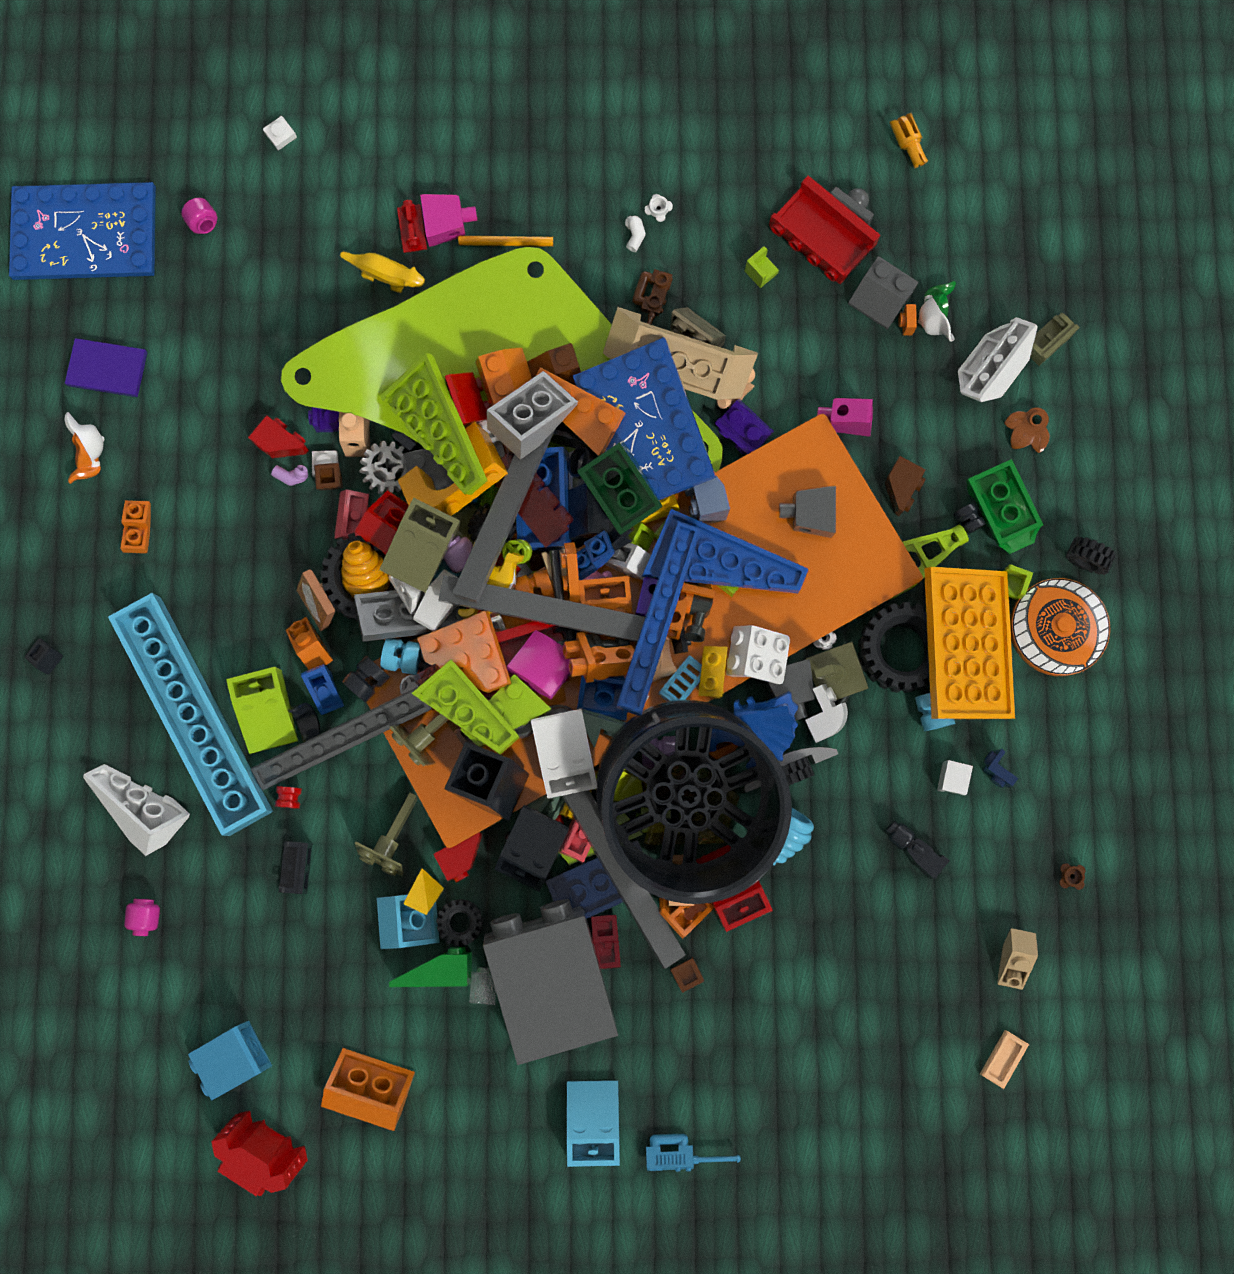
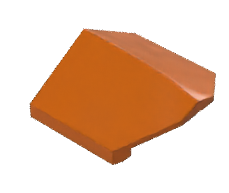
M659 897V913L682 939L714 909L712 903L694 904V906H669V900Z

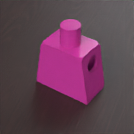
M420 195L429 247L457 239L459 236H465L464 223L477 221L475 206L462 208L458 195Z
M835 398L833 399L832 408L818 407L817 416L825 414L836 432L861 436L871 435L873 399Z

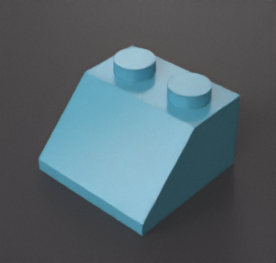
M407 895L377 898L380 948L393 949L440 943L439 931H437L438 924L436 923V902L428 914L425 915L404 905Z

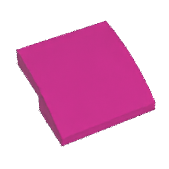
M535 630L507 665V670L509 673L515 674L518 678L528 682L530 689L552 699L570 675V659L564 658L562 645Z

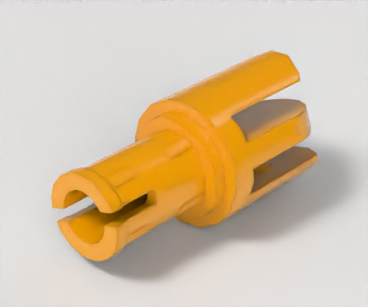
M912 113L890 121L889 124L901 149L907 150L913 167L918 168V165L922 166L927 163L928 159L920 145L922 135Z

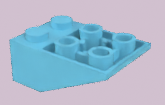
M618 1080L567 1081V1167L620 1166Z

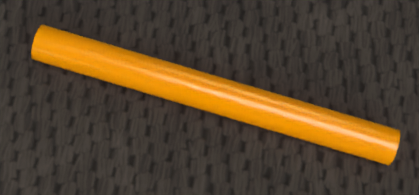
M459 236L458 243L465 246L553 247V237Z

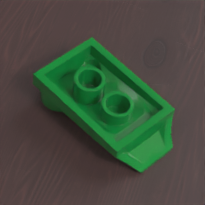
M1012 459L966 480L968 493L975 499L999 547L1011 554L1035 543L1036 535L1041 526H1043V523Z

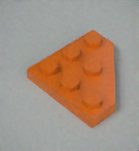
M487 611L418 638L426 663L440 669L452 659L475 687L489 693L511 684L492 620Z

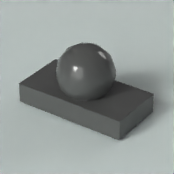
M835 187L831 194L870 225L874 214L866 209L869 204L868 193L864 189L854 188L846 194Z

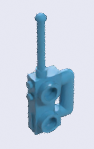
M686 1134L652 1135L650 1137V1147H646L647 1171L675 1170L680 1172L681 1169L691 1171L694 1168V1164L699 1162L737 1161L738 1163L741 1160L739 1155L693 1156V1146H688ZM660 1145H678V1151L661 1152Z

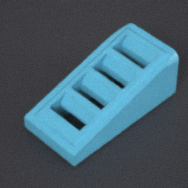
M689 655L658 694L667 702L686 700L700 683L702 665ZM688 664L700 672L698 677L686 668ZM684 672L691 679H693L694 682L692 684L689 683L680 674ZM675 680H679L688 689L686 691L681 689L674 683ZM672 687L682 696L678 699L668 689Z

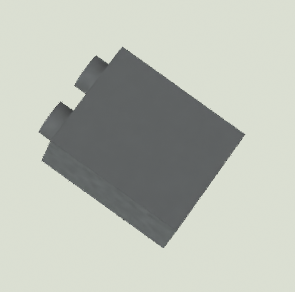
M569 899L557 900L540 907L541 918L522 923L519 913L494 919L490 922L492 932L486 933L484 936V951L517 1065L618 1036L616 1020L583 905L572 908Z

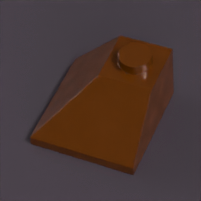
M572 343L548 350L527 361L532 379L541 367L576 386L573 375L581 372Z

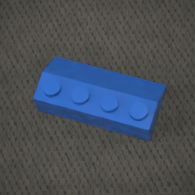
M550 447L546 449L516 516L517 539L529 542L532 550L565 549L564 543H572V540L569 539L568 516L569 452L564 447Z

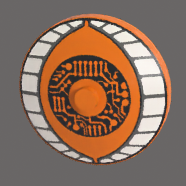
M1065 578L1047 579L1030 587L1026 595L1015 603L1010 617L1011 640L1019 656L1033 669L1052 676H1069L1091 667L1102 656L1110 636L1109 616L1100 598L1084 584Z

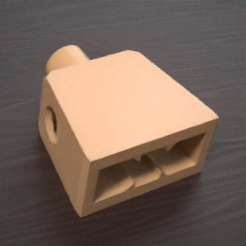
M339 412V442L345 457H365L364 452L367 449L370 450V420L353 415L352 413ZM351 443H356L358 446H351Z

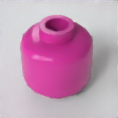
M203 198L189 200L185 203L181 212L187 226L197 234L211 232L217 223L218 217L215 210Z
M133 899V903H129L126 906L125 928L133 930L132 935L148 936L149 931H154L158 928L160 907L154 904L152 899Z

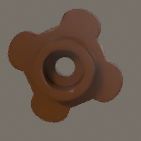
M1068 863L1062 864L1060 867L1062 872V879L1059 880L1060 886L1062 888L1075 887L1077 890L1083 889L1085 885L1084 873L1086 872L1084 866H1070ZM1071 874L1074 875V879L1070 878Z

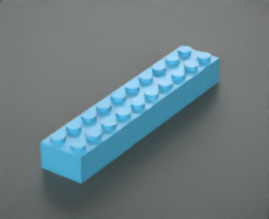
M151 593L108 616L221 835L231 836L274 812L161 597Z

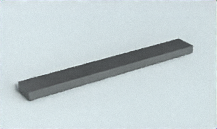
M554 431L539 447L521 460L514 455L507 470L508 474L505 475L452 592L454 597L478 604Z
M446 575L443 576L438 599L439 602L633 642L638 641L645 620L644 616L486 584L478 604L454 597L452 592L459 578Z
M416 687L252 767L251 771L263 791L389 730L390 726L400 725L433 708L412 694L418 688Z
M589 790L563 795L562 798L662 969H666L684 957L685 953L666 920L659 913V908L650 893L631 880L616 862L605 838L598 805Z

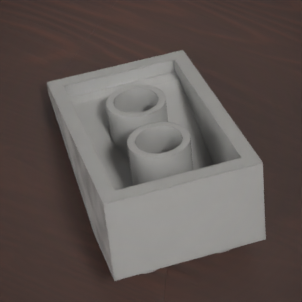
M543 371L487 409V429L521 460L545 441L577 406L578 401Z

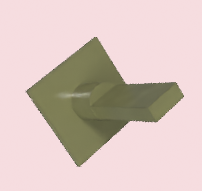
M853 642L806 658V660H810L815 686L818 687L826 684L827 688L831 687L837 700L869 689Z
M439 714L427 726L423 723L420 724L411 734L403 725H394L389 728L394 732L392 734L393 739L400 746L405 745L410 751L408 755L415 764L428 766L435 764V761L424 749L436 739L433 733L449 719Z
M409 793L386 836H380L373 850L355 842L360 860L369 865L376 863L382 866L381 870L391 876L396 874L403 876L402 864L391 858L399 845L395 840L417 801L416 795Z

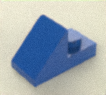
M325 664L301 673V677L321 715L344 706L343 700L334 684L332 672Z

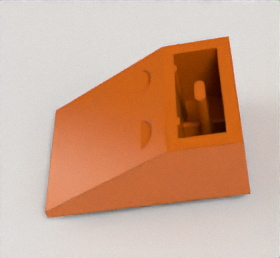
M629 576L579 580L581 604L632 614ZM599 635L601 640H615L613 637ZM630 641V645H632L635 650V642Z

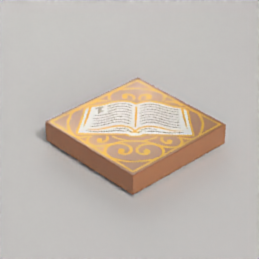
M305 571L302 573L297 592L318 628L322 631L329 627L335 609L313 571Z

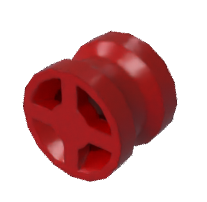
M276 787L278 799L275 801V807L300 809L298 796L301 794L302 788Z

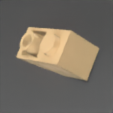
M1010 929L1003 945L997 980L998 985L1023 990L1038 958L1036 933Z

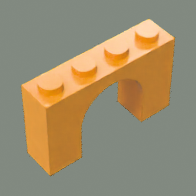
M476 422L465 428L488 480L472 495L464 494L455 483L445 489L436 490L431 477L418 466H415L398 479L408 505H410L414 497L452 516L507 475L508 472L489 434Z

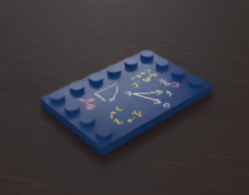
M153 182L13 186L11 191L9 277L12 280L154 276L156 186Z
M665 337L573 375L578 388L626 413L606 451L619 442L624 441L659 500L717 478Z

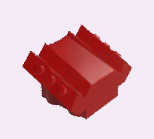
M250 1111L235 1114L211 1141L214 1156L222 1161L218 1166L217 1172L255 1196H262L265 1190L270 1193L285 1190L308 1161L305 1146L293 1148L291 1136L284 1137L265 1124V1119L252 1122Z

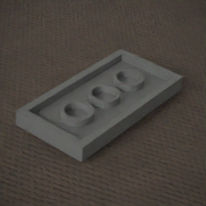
M396 590L354 595V604L363 642L433 632L413 620L415 613H409ZM459 606L452 611L437 630L463 620L458 614Z

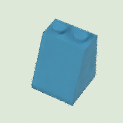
M249 1021L230 1029L188 1054L190 1057L189 1065L195 1074L198 1073L202 1081L200 1083L201 1089L205 1096L210 1097L211 1101L272 1066Z

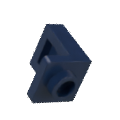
M1002 748L995 752L993 750L989 752L983 761L986 765L982 770L991 776L990 780L998 787H1013L1018 778L998 764L1006 752Z

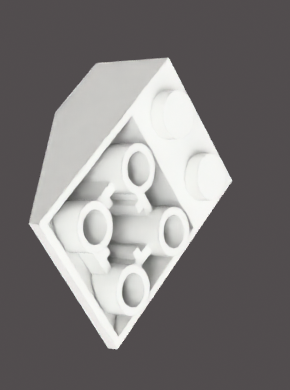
M582 709L531 719L547 799L596 789L597 782Z

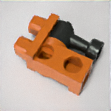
M684 581L668 630V638L679 640L685 614L693 616L692 625L687 626L684 637L692 642L704 641L706 632L702 626L713 604L716 591L713 590V584L699 583L698 586Z
M584 632L577 633L576 641H568L563 644L564 658L570 659L569 671L571 677L583 675L586 683L594 682V679L604 680L611 676L624 675L626 678L635 651L628 640L615 638V640H601L597 634L585 635Z

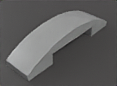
M806 748L783 755V761H779L781 766L809 756L812 765L837 755L838 752L837 749ZM756 780L744 785L742 788L743 792L746 793L761 787V782Z

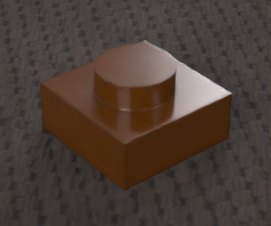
M693 957L670 969L682 993L704 982Z

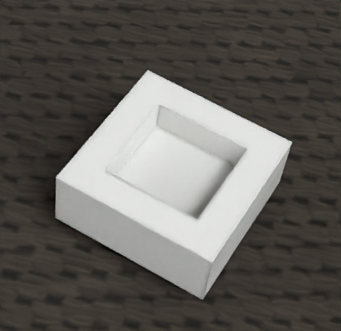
M282 116L263 128L264 133L277 150H280L297 138L295 132Z
M312 451L313 477H315L314 465L338 463L337 451Z

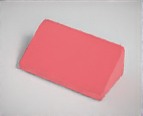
M347 489L340 492L335 539L343 538V540L349 538L348 534L354 533L368 508L369 494Z
M574 819L570 823V829L559 853L584 862L591 845Z

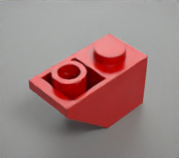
M266 415L248 437L254 445L271 458L304 455L309 451L304 445L306 440L296 432L290 434L285 430L287 425L277 417L272 420Z

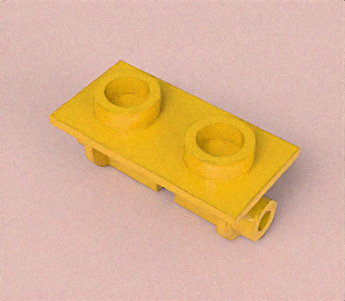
M704 646L698 696H710V698L714 699L722 697L728 647Z

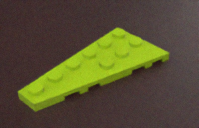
M425 353L379 397L383 402H387L392 407L391 411L396 416H400L405 422V427L424 449L429 450L434 455L433 459L448 471L447 475L464 494L472 495L488 480L433 354Z

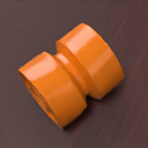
M547 569L534 572L530 578L527 575L516 577V590L554 598Z

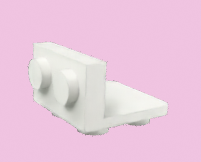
M753 625L734 626L731 635L729 657L727 659L726 675L731 677H751L774 684H782L789 651V636Z

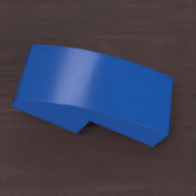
M605 530L584 542L585 548L577 552L579 580H583L597 571L615 554L608 533Z

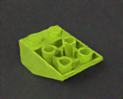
M271 667L226 679L231 702L249 754L298 742L292 713L288 712L290 704L282 670L277 667Z

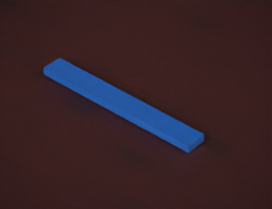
M680 521L676 522L616 706L617 709L638 716L642 715L701 528Z

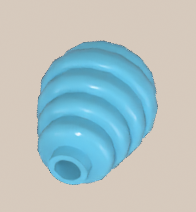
M793 808L787 839L773 865L785 863L787 858L793 857L795 852L802 850L804 844L809 843L811 840V832L814 829L812 821Z

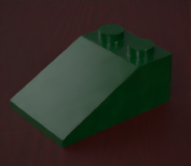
M624 441L619 442L578 470V473L620 535L663 507Z

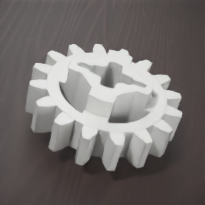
M382 441L380 447L374 443L371 446V450L367 449L364 452L367 458H362L360 463L365 465V467L359 471L366 474L363 482H371L369 489L372 490L375 486L378 487V494H381L384 489L393 493L394 489L397 492L402 490L398 480L394 482L396 473L401 472V478L408 472L402 454L403 446L396 449L395 442L387 446L386 442ZM379 454L378 462L371 464L374 456Z

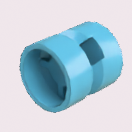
M386 639L381 655V669L396 671L400 668L402 673L417 675L419 671L418 664L421 661L420 657L422 655L419 643L408 641L406 644H403L401 639Z
M930 693L915 697L918 711L923 712V716L920 718L923 731L956 724L955 719H931Z

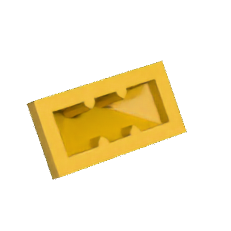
M421 869L404 901V905L427 915L444 888L424 869Z

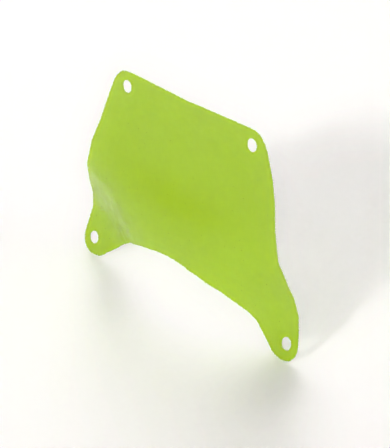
M524 247L480 262L393 308L366 318L324 338L285 364L282 369L281 382L288 395L299 404L343 413H352L353 415L364 417L404 433L418 442L405 427V422L400 416H396L391 411L392 407L387 402H383L379 396L425 353L433 354L445 382V375L473 372L475 378L480 377L475 362L478 356L502 349L522 348L526 361H529L548 350L572 343L581 372L611 360L603 354V350L612 324L547 252L539 248ZM537 261L543 265L544 273L542 276L533 278L528 274L527 268L530 263ZM300 368H306L311 373V380L306 385H300L295 380V372ZM484 390L481 391L480 394L482 400L486 401L487 397ZM693 411L702 439L708 444V455L714 472H717L722 462V445L713 431ZM549 442L547 448L564 447L569 453L575 450V448ZM503 480L498 481L482 493L490 505H492ZM527 561L526 564L530 568L529 561Z

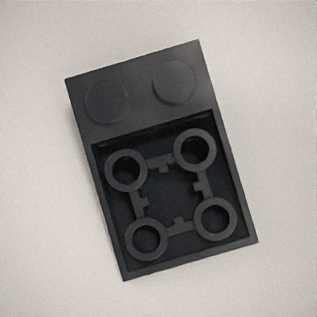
M524 805L500 854L495 870L540 892L552 870L570 828Z

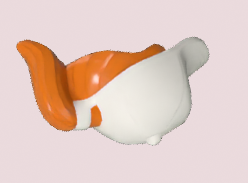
M67 412L64 418L65 424L73 434L72 442L76 446L75 463L77 469L68 478V482L71 484L75 480L94 477L100 472L101 467L98 457L103 451V441L105 439L94 425H79L71 414Z

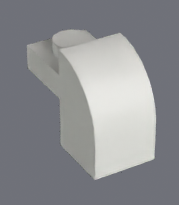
M826 684L813 689L823 712L805 720L816 743L837 734L844 727L848 715L846 703L836 706L834 703L837 700L836 695L831 687L827 688Z

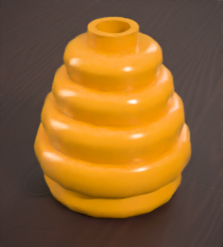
M361 541L349 543L343 552L342 584L353 598L357 594L384 592L389 588L391 582L388 578L389 575L379 570L384 560L383 557L368 543Z

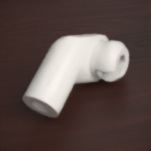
M629 216L625 221V226H628L627 228L631 230L632 236L626 247L632 252H637L646 233L642 220L638 216Z

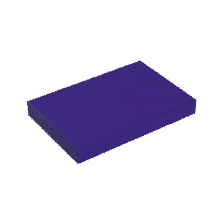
M75 338L65 384L69 387L138 397L147 351L145 349Z

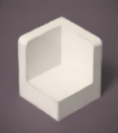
M950 760L944 761L937 791H948L966 795L973 766Z

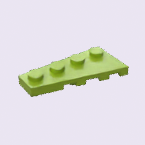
M452 659L412 692L416 698L498 754H502L520 738Z

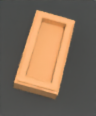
M1004 1030L980 1075L1004 1089L1029 1044Z

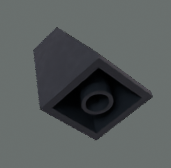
M465 741L444 789L488 813L509 821L529 777V773L510 758Z

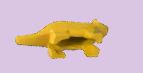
M347 252L340 253L341 258L362 271L361 276L372 282L374 279L387 283L391 285V290L401 293L404 286L422 287L425 282L424 277L416 271L415 267L409 269L380 254L366 253L358 255Z

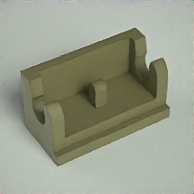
M1064 313L1054 316L1036 333L1030 358L1040 366L1068 341L1080 327L1077 324L1075 325Z

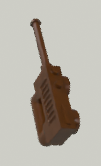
M654 269L653 273L646 271L641 273L632 301L634 304L642 306V312L648 313L647 324L651 325L655 316L659 317L660 313L663 314L664 309L662 307L667 302L665 298L673 280L672 274ZM648 282L654 285L651 295L643 297Z

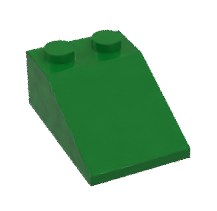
M451 947L448 949V952L390 981L389 987L468 986L472 983V952H466V947Z

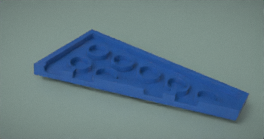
M671 509L642 577L658 579L677 521L701 528L684 580L685 582L798 594L807 575L808 568Z

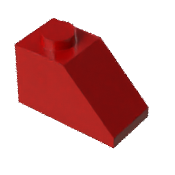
M481 831L452 848L445 847L433 854L447 881L454 879L457 883L469 876L467 871L473 868L482 838Z

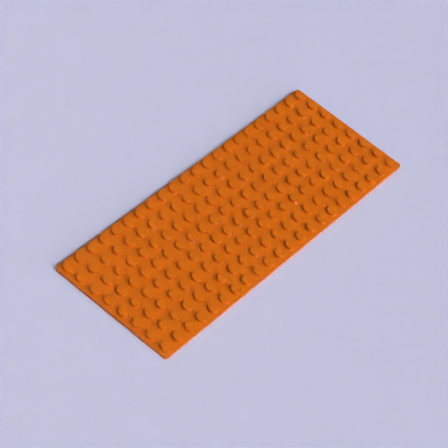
M825 414L812 418L715 472V475L725 486L730 511L726 520L707 524L808 568L801 590L797 594L739 587L731 597L717 585H713V590H716L713 604L702 626L706 632L704 641H691V645L688 646V652L674 654L672 640L669 638L672 662L676 669H678L690 655L702 665L704 646L728 647L723 693L751 678L726 675L727 659L729 657L731 635L734 626L753 625L788 635L790 638L789 657L914 586L923 579L921 572ZM836 486V533L832 538L794 531L793 518H779V504H793L795 492ZM681 491L675 494L680 508L678 512L690 517L689 506H691L690 496L686 497L685 492ZM668 515L644 525L655 533L667 519ZM655 538L647 551L650 555L657 542ZM585 545L577 548L576 552L585 548ZM605 564L597 570L601 575L603 572L609 571L613 577L627 576ZM629 576L632 614L635 615L643 580ZM689 582V584L695 585V586H698V584H699V583ZM564 591V598H568V591ZM501 614L506 629L534 622ZM685 614L683 622L685 630L687 626L692 625L693 616ZM494 628L495 633L501 631L498 628ZM422 634L411 641L419 643L418 638L426 634ZM380 657L379 659H377V660H375V661H373V662H374L377 666H379V667L381 668V666H380L381 657ZM688 664L686 668L698 677L700 672ZM434 666L432 667L435 674L439 669ZM400 668L396 671L382 669L390 678L382 687H375V694L367 702L369 708L373 709L402 695L400 683L402 679L411 674L402 673ZM684 672L680 674L689 683L692 684L694 682V680L691 679ZM673 674L652 682L648 693L649 698L645 702L643 711L652 706L667 702L658 693ZM581 676L569 677V681L563 683L566 701L559 705H565L573 710H577ZM675 680L674 683L684 691L688 689L679 680ZM699 683L686 700L709 702L714 698L698 696ZM672 687L668 689L678 699L682 696ZM431 709L400 725H403L411 734L420 724L423 723L427 726L440 713ZM628 712L625 722H628L635 714ZM447 722L433 733L436 739L424 749L435 761V764L428 766L415 764L408 755L410 753L405 745L400 746L393 739L392 734L394 732L391 729L383 732L447 848L456 846L503 819L444 789L463 748V744ZM603 729L600 730L595 747H593L587 735L593 767L600 764L604 751L612 739V736L603 733ZM534 734L526 738H519L500 754L510 758L529 773L513 813L546 794ZM487 745L482 747L484 749L497 753L491 748H489Z

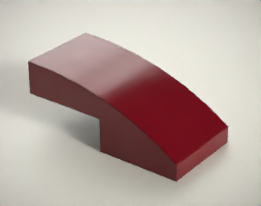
M617 916L591 917L593 943L600 968H621Z

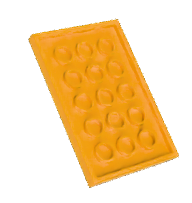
M943 567L924 568L931 719H1015L1007 571Z

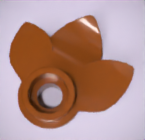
M1032 408L1027 412L1017 411L1006 419L1004 424L1013 429L1011 435L1012 449L1024 448L1031 444L1033 449L1040 453L1046 448L1050 435L1046 428L1049 417L1045 410L1042 408ZM1034 415L1040 416L1041 421L1039 424L1032 422Z

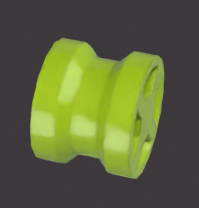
M523 539L508 541L502 550L504 560L508 553L520 554L521 550V555H524V558L517 565L526 563L532 556L531 545Z

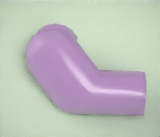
M277 465L272 470L271 475L283 483L292 486L304 482L308 477V470L305 466L298 465L297 468L288 472Z

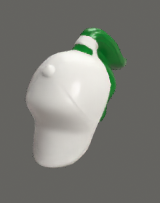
M955 281L934 286L926 291L924 294V304L919 311L918 323L922 325L927 334H944L951 342L955 338L951 334L950 324L947 319V295L954 290Z

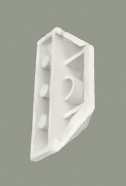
M1016 317L1010 323L985 334L958 370L961 394L980 402L1002 397L1030 359L1037 325Z

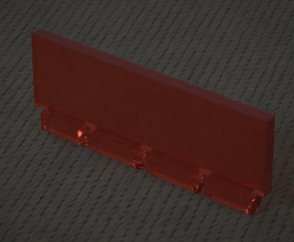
M507 453L501 457L506 470H508L514 453L511 456ZM535 473L518 515L546 548L569 530L567 526L574 519L564 506H560L554 511V508L560 504V501L548 487H545L540 492L538 491L545 483ZM504 477L494 484L498 490Z

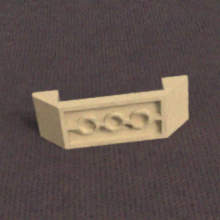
M617 307L603 350V354L608 358L614 359L665 337L684 389L717 400L742 397L756 361L757 352L736 345L733 351L641 322V314Z

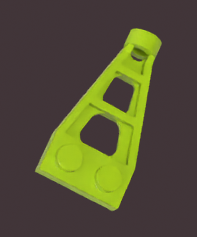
M957 525L950 530L903 541V544L908 552H915L919 557L921 564L918 569L924 578V568L936 567L954 549L967 543L969 538L961 525ZM936 541L942 551L933 559L928 560L921 547ZM912 586V587L908 588L907 590L901 592L900 594H898V595L892 597L890 600H892V599H894V598L900 596L901 594H903V593H905V592L911 590L914 586Z

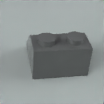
M878 256L862 279L848 305L888 330L919 282Z

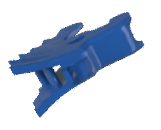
M788 691L771 700L755 703L753 697L750 696L747 697V705H741L739 699L735 700L733 714L746 723L773 752L777 760L782 762L783 753L790 747L795 738V728L798 726L794 717L798 710V705L794 703L792 693ZM712 729L709 752L716 751L717 744L720 742H732L736 746L744 745V742L739 737L719 729ZM750 758L746 764L747 769L756 765L754 758Z

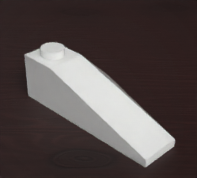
M105 764L85 773L83 776L128 840L145 856L166 845L189 818L190 814L173 798L167 795L161 797L152 792L151 787L147 785L142 787L132 782L131 777Z

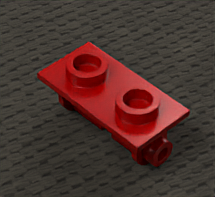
M405 200L403 205L397 208L403 252L427 250L421 205L412 204L411 200Z

